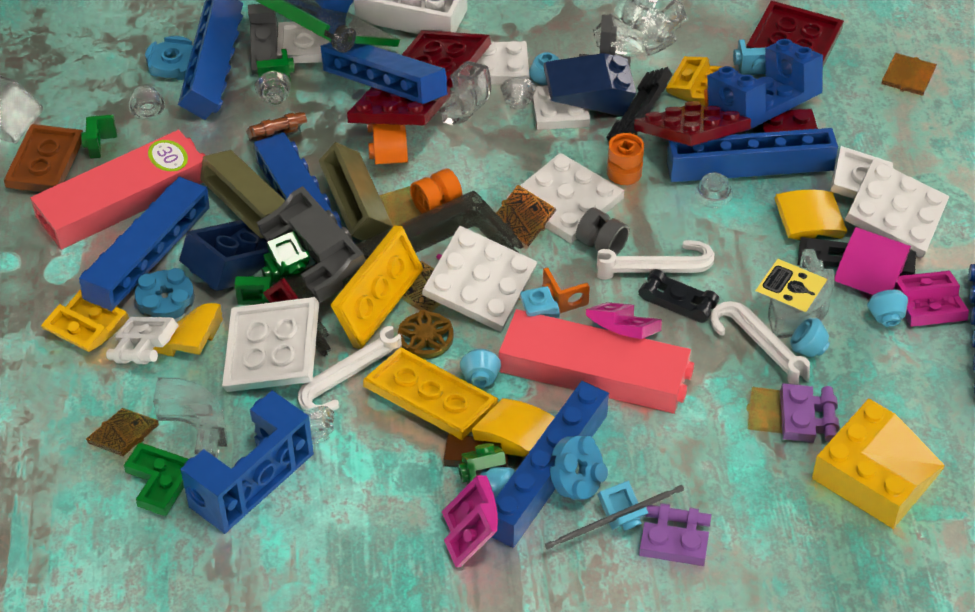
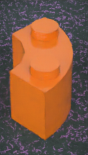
M367 124L368 133H373L374 143H368L369 159H375V165L408 163L405 125Z

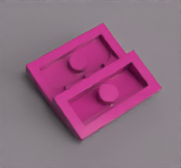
M855 227L833 281L872 295L885 290H894L899 275L903 271L911 246Z
M951 271L899 276L895 290L903 292L908 297L905 317L910 327L968 321L969 310L959 296L960 285Z
M605 302L586 309V316L620 335L643 339L661 331L662 319L635 317L634 305Z
M477 475L442 511L451 532L444 539V542L455 567H461L497 532V507L487 475Z

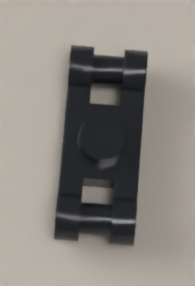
M658 269L651 271L647 278L648 282L643 283L638 291L642 299L701 323L708 320L711 315L710 309H714L720 300L715 292L711 290L703 292L668 278Z

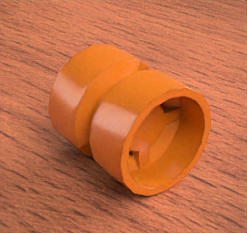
M620 133L610 139L607 176L612 182L619 185H631L638 182L642 177L644 142L640 137L631 133Z
M448 168L432 174L430 178L425 177L415 181L410 186L412 201L423 216H429L440 211L442 206L449 207L461 201L463 196L457 176Z

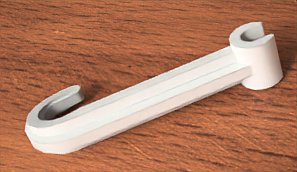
M693 240L683 241V249L698 251L703 254L702 256H616L615 252L610 249H601L597 255V278L607 280L611 279L614 273H651L654 269L661 270L663 273L704 272L713 265L715 254L707 244Z
M728 301L717 305L713 309L711 325L719 335L725 334V327L719 318L726 315L732 317L788 374L787 380L789 384L799 385V376H802L806 382H809V360L802 356H796L748 307L742 303Z
M393 326L383 328L379 339L313 377L312 382L304 383L298 392V401L301 408L308 414L315 416L326 415L338 409V400H332L323 405H316L312 401L384 356H391L402 347L401 334L394 337Z

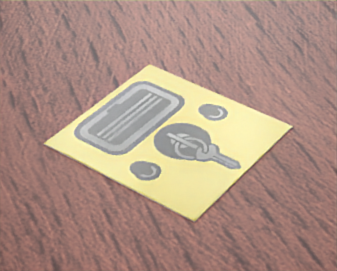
M777 259L755 291L806 312L828 279Z

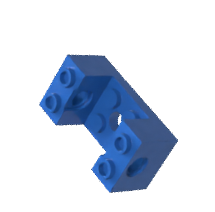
M780 39L765 48V77L756 79L751 75H742L730 66L721 67L718 71L707 75L708 106L720 107V110L724 112L737 111L740 113V116L751 118L752 129L822 93L823 55L812 51L809 47L795 44L789 39Z
M273 390L264 398L257 400L250 409L251 420L255 423L256 436L254 438L256 448L246 457L240 458L232 469L205 449L195 457L188 459L180 469L189 508L224 534L314 455L309 415Z

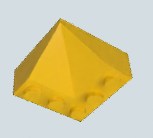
M868 398L817 455L812 479L894 529L942 472L945 465L895 413Z

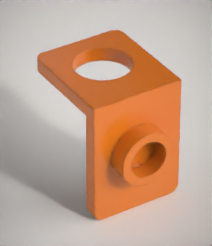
M543 268L542 287H549L554 301L558 303L560 313L589 304L590 286L588 283L561 290L549 268ZM582 293V296L577 301L568 302V299L573 294Z

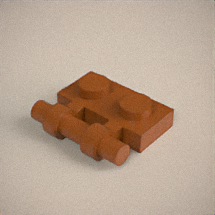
M292 112L278 119H268L261 121L260 124L249 126L246 132L249 141L255 139L259 141L280 132L290 135L298 132V127L307 123V117L304 112L295 114Z

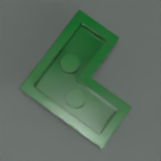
M139 442L124 464L125 473L147 480L136 498L137 507L166 517L184 489L180 469L188 458Z

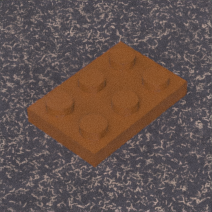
M31 124L4 178L5 187L43 192L65 182L82 144L81 132L83 130Z

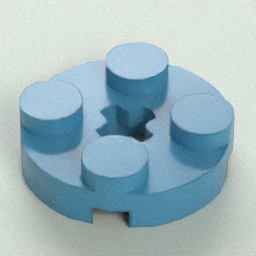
M169 36L165 37L162 43L157 44L156 41L153 42L145 53L150 74L155 77L183 80L193 48L192 41L185 37Z
M173 268L171 270H161L141 275L138 279V286L135 289V300L138 310L143 315L145 312L152 317H172L176 319L185 314V308L189 304L192 306L195 294L193 284L185 276L184 271L179 268ZM168 293V297L162 298L160 294Z
M567 436L557 443L552 453V456H556L555 466H550V475L555 489L563 497H570L573 500L589 499L597 492L601 482H604L608 476V469L603 463L601 452L595 440L591 436ZM577 462H578V465H579V471H578V473H576V471H575V470L577 469V467H578V466H577Z

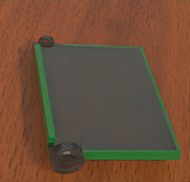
M255 0L330 41L333 49L341 53L349 51L354 44L398 47L400 39L349 12L342 13L323 9L315 0Z

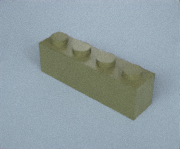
M335 142L320 158V166L351 236L376 246L393 228V225L360 153Z
M232 150L203 156L200 180L261 239L264 238L260 233L257 222L277 210L285 200Z

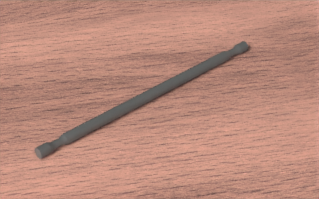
M679 485L673 490L665 491L563 535L555 541L547 542L545 547L548 550L556 544L564 543L608 524L619 517L668 498L674 493L682 492L684 487Z

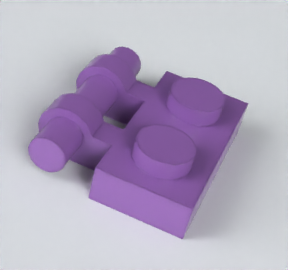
M782 383L780 402L783 440L814 443L816 433L825 435L827 442H830L840 430L839 419L835 415L838 402L833 388L830 386L823 387L821 389V396L818 397L813 396V386ZM815 411L823 412V418H815Z
M660 503V506H647L648 514L645 517L656 518L658 522L657 524L644 522L639 556L704 566L709 532L699 531L696 528L697 525L710 527L712 514L700 513L699 509L689 508V511L670 508V504ZM668 521L687 523V528L668 526L667 524Z

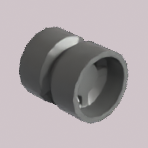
M593 207L581 218L576 229V238L589 247L595 246L597 251L610 249L617 256L628 240L630 228L615 218L610 219L608 214Z

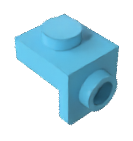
M744 39L738 41V49L733 51L734 65H738L740 74H765V48H746Z
M548 286L521 291L520 298L527 316L545 315L560 318L558 303L554 301Z
M629 480L600 491L597 494L606 517L638 504ZM644 507L619 517L609 523L611 529L622 526L623 530L627 531L642 524L640 519L647 515L648 511Z

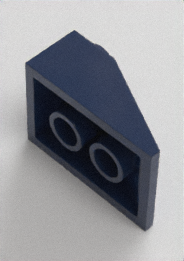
M600 53L547 61L543 65L550 100L553 102L623 116L637 94L628 59L620 55Z
M242 220L187 231L179 261L189 268L192 273L204 280L210 288L219 291L234 287L236 276L249 277L265 267L263 255L270 253L265 238L261 239Z

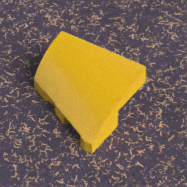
M206 303L196 307L176 322L179 327L171 336L170 341L164 347H154L153 350H156L158 354L174 357L177 350L200 355L207 340H213L223 320L221 305Z

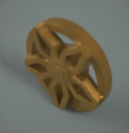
M420 310L419 313L408 316L400 323L398 334H401L402 348L421 358L439 356L446 352L453 343L454 333L451 321L438 313L428 312L427 310ZM448 331V338L444 341L442 335ZM403 335L411 338L409 345L405 342ZM425 347L434 348L432 350H421Z

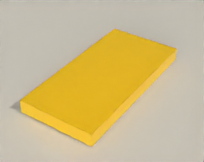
M393 226L330 304L353 348L362 349L424 270L402 226Z
M402 347L363 379V387L460 440H463L472 431V428L498 403L497 397Z

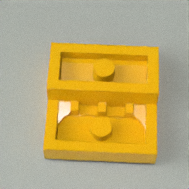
M684 56L669 81L666 91L682 100L701 102V105L705 106L704 90L708 88L707 75L718 71L719 68L724 66H710L708 57Z
M795 190L779 193L774 197L788 238L800 240L801 237L815 239L817 235L842 239L847 233V228L831 191Z
M80 289L66 307L59 304L41 326L44 330L90 352L112 337L129 319V316L125 310L118 307L110 311L83 300Z
M502 398L472 428L474 440L501 443L505 454L526 457L555 417L533 405Z

